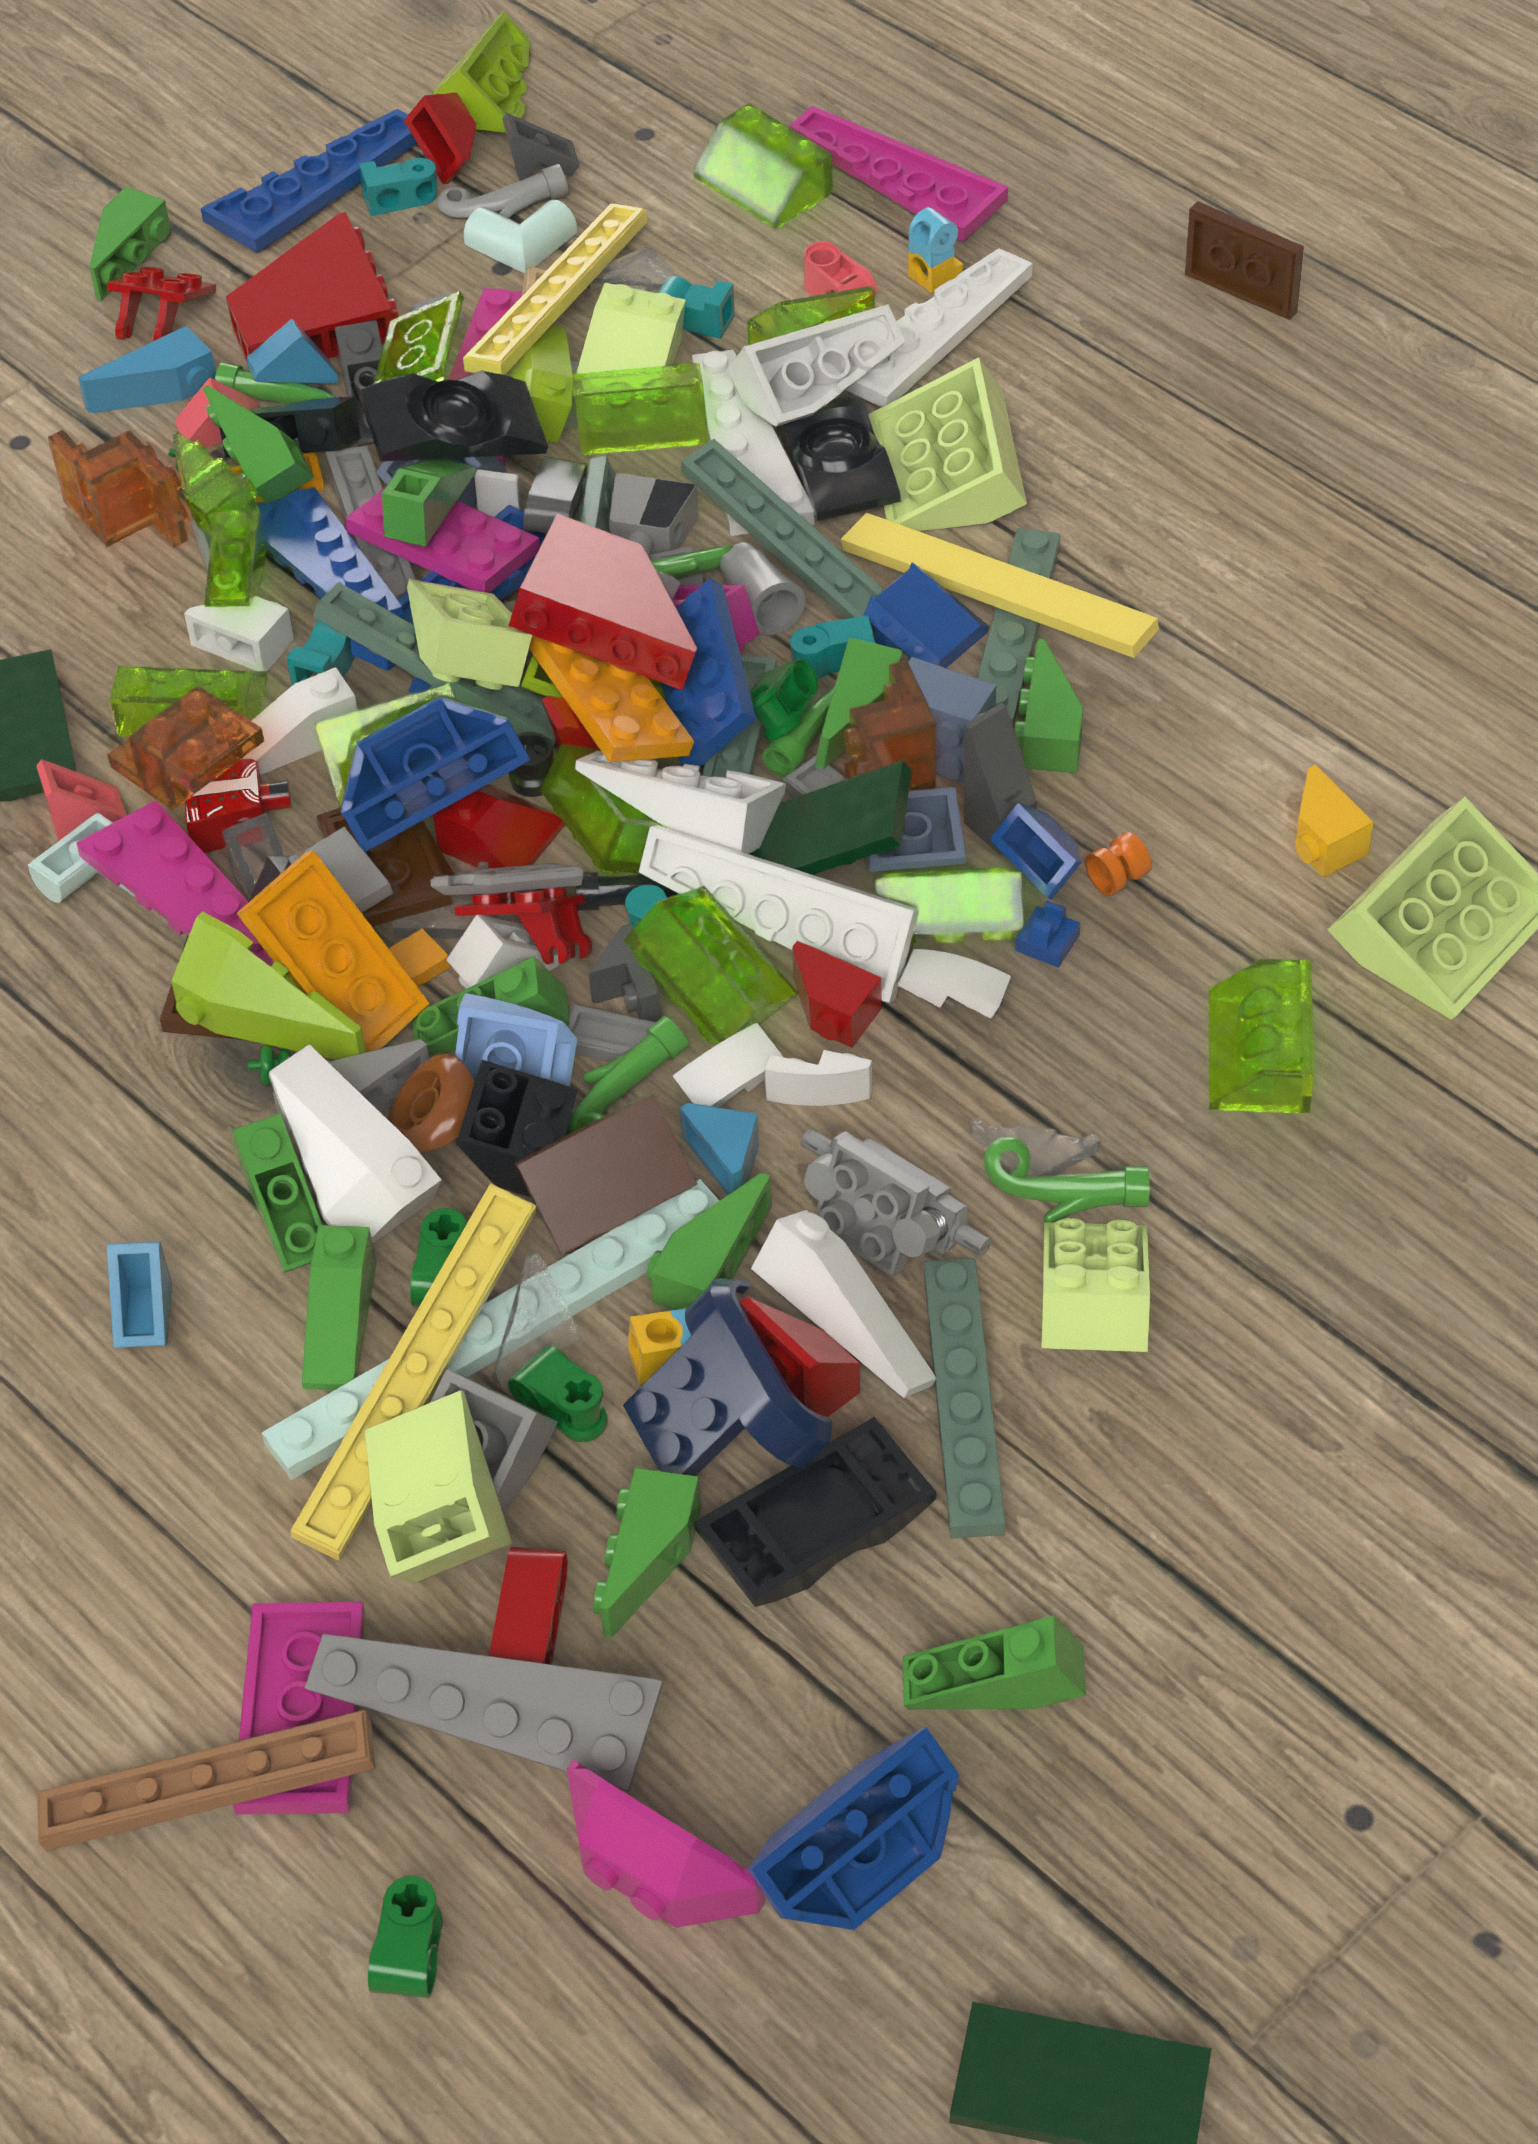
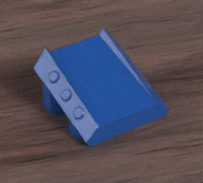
M913 562L909 570L875 598L871 596L863 616L868 615L870 624L873 626L875 644L902 650L908 656V662L914 657L944 668L951 665L986 635L989 629L985 622Z

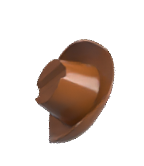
M442 1053L430 1057L419 1065L401 1085L392 1101L388 1120L414 1145L420 1154L451 1143L458 1138L475 1084L472 1075L465 1064L452 1054Z

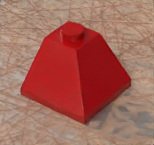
M485 785L433 814L437 845L441 852L479 869L533 865L567 824L565 816L491 785Z
M748 1296L739 1302L786 1384L797 1399L807 1408L819 1415L828 1417L860 1393V1361L824 1330Z

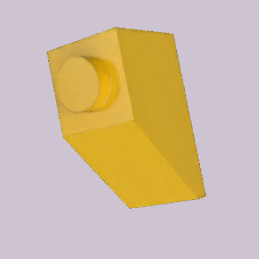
M1315 764L1309 767L1307 771L1298 817L1295 849L1301 860L1306 864H1311L1324 878L1369 855L1374 822Z

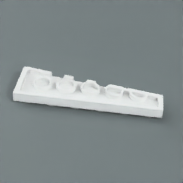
M998 248L961 272L955 279L949 280L935 289L934 297L927 302L921 304L915 302L905 309V316L896 321L905 343L849 386L846 391L880 407L899 399L1032 277L1033 263Z
M734 350L711 351L692 355L693 371L709 441L712 439L718 441L808 523L815 525L814 510L771 423L745 407L728 370L729 365L736 358ZM725 512L730 536L749 534Z
M658 825L650 826L639 873L694 902H699L701 899L717 906L719 915L749 927L755 931V934L768 941H775L792 950V946L796 941H800L881 977L882 1001L888 1003L895 1001L899 988L897 984L905 966L920 909Z

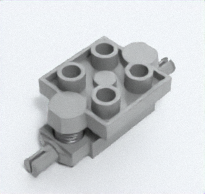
M809 1128L804 1133L801 1146L819 1156L808 1165L804 1178L806 1189L819 1201L815 1214L828 1223L829 1229L840 1237L851 1251L893 1277L903 1271L908 1256L919 1257L933 1250L943 1255L958 1243L979 1257L985 1255L990 1248L992 1239L968 1225L967 1206L948 1195L950 1191L949 1186L871 1138L862 1142L845 1131L834 1137L832 1141L814 1128Z

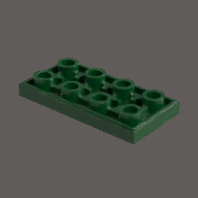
M51 649L0 660V802L13 801L20 797L44 793L36 766L41 759L77 772Z
M901 760L781 802L760 848L749 853V855L816 875L817 873L841 865H849L856 860L880 852H888L895 847L901 846L912 769Z
M972 2002L949 2123L1051 2144H1197L1212 2048Z

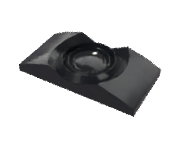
M481 370L456 380L435 381L411 373L384 380L360 390L359 398L380 462L546 454L548 444L526 382L507 375Z
M856 395L833 399L812 416L776 426L795 472L810 500L817 521L901 502L900 491L886 449L879 444L866 406Z
M873 1417L830 1442L804 1468L789 1466L694 1522V1527L754 1607H758L809 1589L839 1561L856 1551L887 1542L936 1500V1491L877 1419Z

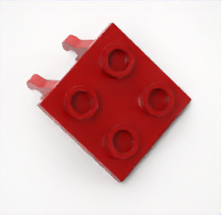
M141 267L139 273L124 272L122 278L107 282L108 291L122 293L119 318L115 326L116 338L121 340L131 338L142 293L160 296L158 319L153 333V341L172 332L179 302L185 303L215 293L216 284L202 282L201 275L192 273H179L177 278L164 276L165 270L156 267Z
M565 887L537 889V891L472 894V903L454 906L455 916L517 914L546 964L554 963V948L558 951L559 964L566 963L569 959L575 958V943L579 945L581 959L587 958L592 951V942L588 935L583 933L576 905L584 904V894L566 895Z

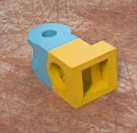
M933 208L922 209L913 218L909 228L908 277L930 293H934L935 289L947 281L955 279L963 272V263L954 257L953 245L958 236V228L953 222Z
M686 1308L630 1316L627 1349L639 1385H643L691 1337L685 1322Z

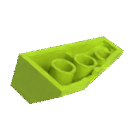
M502 11L443 78L431 95L457 93L477 124V130L506 133L502 120L505 113L507 112L520 119L525 114V104L521 102V95L527 90V82L523 80V71L528 67L529 37L505 11Z
M552 324L505 375L526 382L546 441L558 443L572 407L573 373L566 327Z
M203 911L196 917L171 980L176 999V1009L184 1020L193 1025L200 1024L216 1034L298 1052L310 1044L322 1057L334 1060L366 1052L361 1026L316 991H310L307 995L298 989L294 981L288 977L289 970L276 960L269 966L252 953L250 949L253 946V941L240 931Z

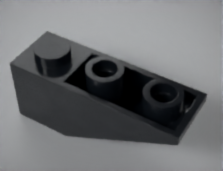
M353 396L311 399L249 410L294 440L302 453L339 451L361 438ZM220 428L221 438L224 440L226 436L223 429ZM223 445L225 458H230V455L228 454Z

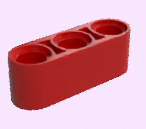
M510 1547L489 1656L552 1665L567 1582L568 1557L566 1551Z

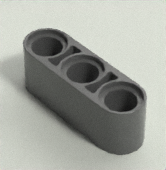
M548 456L543 457L527 497L523 530L547 534L557 514L574 520L583 495V478L586 477L587 473L586 463Z

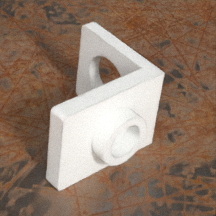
M486 470L476 471L474 477L479 511L495 517L508 505L522 510L518 475Z

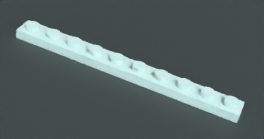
M699 1179L696 1181L697 1185L621 1224L486 1302L448 1369L469 1377L647 1273L652 1255L657 1250H663L671 1234L719 1202V1200ZM388 1360L262 1432L265 1446L291 1480L334 1456Z

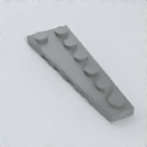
M323 1634L305 1689L567 1772V1767L575 1760L618 1789L630 1792L664 1683L652 1678Z

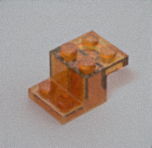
M64 430L48 436L64 503L106 547L151 525L173 548L188 541L185 522L188 521V514L178 494V490L181 489L180 479L171 465L165 466L158 459L154 449L148 442L142 443L129 430L87 450L82 442L75 443Z
M903 661L890 664L889 684L883 686L885 701L850 709V729L844 730L846 749L851 757V761L845 763L846 778L849 779L903 760L912 769L909 791L936 789L935 721L908 662Z
M198 685L128 736L129 739L107 755L112 769L173 811L262 744L264 736L261 727Z

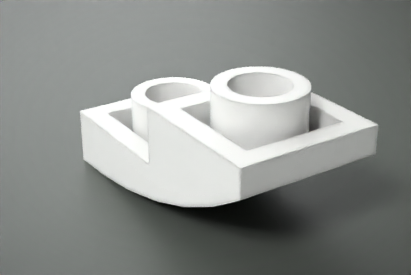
M913 949L897 985L939 1008L949 996L991 1019L1000 1006L1011 976L996 968L963 956L928 949Z
M755 1023L703 1053L675 1073L673 1077L693 1104L719 1108L745 1088L749 1092L765 1080V1067L770 1055L783 1056L759 1024Z
M827 1050L823 1051L818 1065L807 1063L797 1058L788 1059L770 1055L765 1067L766 1101L801 1106H827L870 1099L872 1094V1060L860 1058L849 1053L841 1054Z

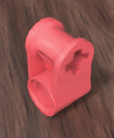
M822 241L812 243L805 249L804 288L808 294L825 304L833 314L844 316L854 304L861 300L869 301L876 296L877 287L871 273L864 266L859 265L848 257L836 245Z

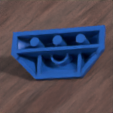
M439 696L356 742L340 811L364 852H367L530 761V758L508 718Z
M922 1727L859 1763L769 1837L747 1870L780 1918L855 1930L941 1858L950 1819L953 1791H956L959 1773L928 1728Z

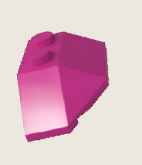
M573 1760L567 1767L583 1871L594 1884L604 1890H611L612 1887L628 1896L632 1905L647 1918L658 1920L661 1917L676 1928L758 1913L764 1906V1893L748 1872L747 1867L741 1866L727 1855L610 1784L577 1761Z

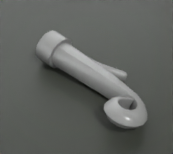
M555 164L541 169L539 174L473 199L469 191L463 187L451 186L439 194L436 202L437 207L443 214L456 219L469 218L471 213L479 207H485L509 219L518 211L537 201L546 198L553 200L569 194V189L561 166Z

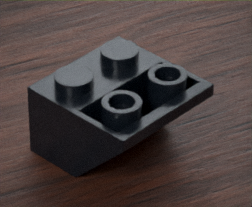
M482 1060L456 1145L495 1186L531 1197L514 1163L565 1137L579 1089Z

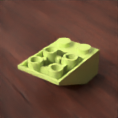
M1064 1218L1056 1222H1044L1041 1348L1148 1352L1150 1280L1147 1225H1136L1128 1220H1114L1108 1224H1089L1074 1218Z
M460 1390L365 1430L374 1526L390 1577L415 1583L512 1544L464 1391Z

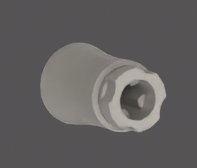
M742 542L735 544L728 553L722 556L720 570L725 576L726 584L745 585L760 634L774 635L789 629L797 622L805 607L804 592L798 585L784 576L762 551L756 550L751 543Z

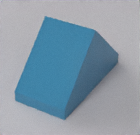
M293 319L288 321L247 356V366L256 382L338 383V374L329 358Z
M693 1103L681 1106L682 1138L723 1191L729 1195L748 1182L760 1145L758 1114Z
M161 1241L108 1243L107 1258L113 1348L166 1345L172 1280Z

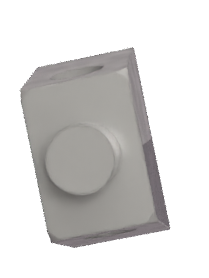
M616 473L609 518L610 533L641 544L648 557L651 554L679 549L699 517L697 484Z

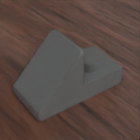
M507 112L505 113L502 120L519 181L528 178L538 163L544 168L559 164L564 174L572 177L579 167V161L572 141Z
M632 924L623 925L589 972L592 1002L599 1003L623 996L629 1013L636 1011L639 1019L657 1022L661 1018L659 991Z

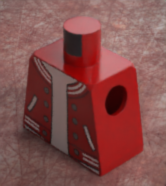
M254 759L182 760L185 817L188 835L204 853L263 838L267 834L265 811L292 808L288 780L262 784L258 763Z

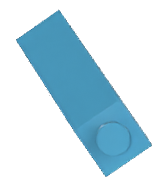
M185 326L79 376L78 380L85 409L90 414L183 401L195 395L209 377L215 380L216 369L212 351Z

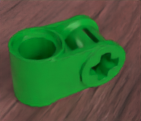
M795 659L761 674L753 688L749 691L755 715L765 728L763 735L767 741L778 739L790 732L800 722L802 713L817 694L818 679L813 667L804 659Z
M439 1208L430 1212L423 1219L417 1257L413 1263L410 1298L412 1306L421 1305L467 1225L463 1214L455 1209Z
M546 1345L508 1380L509 1391L517 1402L558 1421L555 1428L573 1441L588 1442L595 1440L607 1428V1414L605 1408L601 1405L603 1399L601 1382L595 1376L570 1361L566 1355L553 1346Z
M414 1875L404 1876L395 1880L386 1890L377 1937L372 1945L368 1965V1988L372 1993L429 1998L433 1992L443 1916L437 1905L436 1893L432 1885L424 1878Z

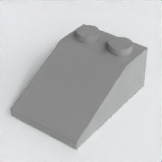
M446 1369L431 1402L460 1390L464 1391L501 1510L504 1514L535 1471L558 1421L466 1376Z

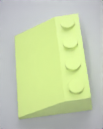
M979 357L868 414L879 444L886 449L901 496V502L884 505L886 520L916 531L990 523L1027 504L1003 390Z
M1464 796L1437 817L1327 931L1362 967L1452 1020L1538 929V873Z

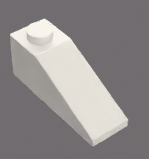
M336 667L295 683L218 749V755L220 759H254L257 761L259 773L262 775L360 735L362 733L355 695Z

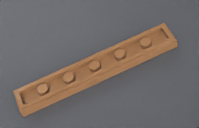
M361 1710L37 1791L38 1842L45 1851L374 1770L376 1766L371 1718L366 1710Z

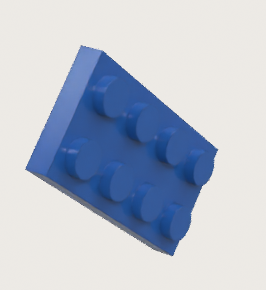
M711 578L705 581L696 591L689 594L676 608L697 647L683 690L661 683L666 703L694 740L690 755L678 757L681 767L684 764L701 767L756 719L722 584Z

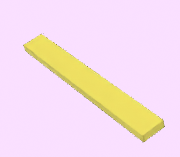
M611 203L463 357L464 370L472 373L483 370L505 375L647 223L646 210Z
M865 513L841 538L843 551L903 573L909 570L913 562L948 590L1135 658L1159 630L1157 617L869 513Z
M490 1183L290 1531L291 1538L338 1561L340 1560L372 1503L365 1430L428 1404L446 1369H448L536 1213L535 1204Z

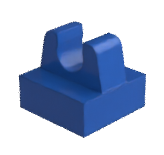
M1046 901L1044 909L1038 906L1035 908L1017 935L1015 951L1059 968L1080 935V922L1067 918L1065 907Z

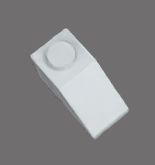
M252 594L191 607L184 613L191 646L263 674L270 669L294 641L288 608L283 607L277 602L268 601Z
M478 914L447 958V962L459 974L458 981L466 989L534 956L549 971L561 965L558 962V951L556 948L553 949L554 963L546 964L542 960L540 951L523 924Z

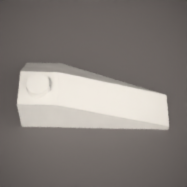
M889 304L744 346L729 365L728 370L744 406L776 427L815 414L901 347L905 340Z
M595 751L576 760L575 770L664 827L746 854L760 848L783 798L786 783L728 770L726 778L701 776L699 773L700 766L684 764L683 767L669 766L661 770L657 769L658 763L653 759L609 763L602 751Z
M310 1044L269 1071V1078L287 1126L293 1132L301 1154V1163L306 1175H309L317 1196L316 1203L327 1225L370 1227L372 1242L374 1243L433 1201L442 1179L414 1145Z
M807 1210L777 1219L751 1269L903 1398L932 1387L937 1379L846 1243L829 1229L828 1223L820 1216Z

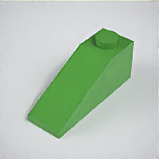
M849 637L821 733L815 763L816 768L825 769L888 712L892 695L901 697L907 670L899 669L902 650Z
M758 1174L673 1232L663 1250L654 1252L647 1268V1279L651 1281L653 1303L673 1310L684 1309L715 1279L734 1278L772 1207L770 1175Z
M318 1225L310 1267L302 1371L303 1389L336 1390L357 1378L377 1265L370 1227Z

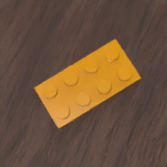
M532 635L529 646L530 651L609 763L690 755L694 744L693 738L649 678Z
M314 850L305 852L236 913L273 962L277 960L289 970L288 977L294 981L299 990L306 995L310 991H316L362 1027L366 1052L384 1047L430 1004Z

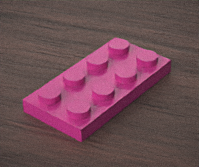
M385 488L346 517V531L423 568L435 571L439 575L456 581L458 584L471 590L490 593L539 551V537L459 501H456L426 546L408 544L404 541L384 537L382 492Z
M363 1602L252 1604L239 1741L358 1711V1706L309 1691L305 1689V1685L323 1634L364 1638L365 1609ZM353 1775L233 1804L236 1815L350 1813Z

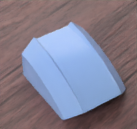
M464 994L458 1012L457 1025H459L455 1056L465 1064L474 1082L476 1081L481 1061L485 1060L570 1086L577 1038L564 1022L512 1003L473 994Z

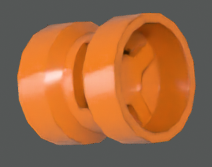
M1125 832L1114 838L1109 848H1098L1088 854L1085 858V868L1094 886L1102 894L1112 896L1124 889L1126 881L1129 879L1139 880L1151 871L1152 862L1147 848L1142 841L1134 834Z

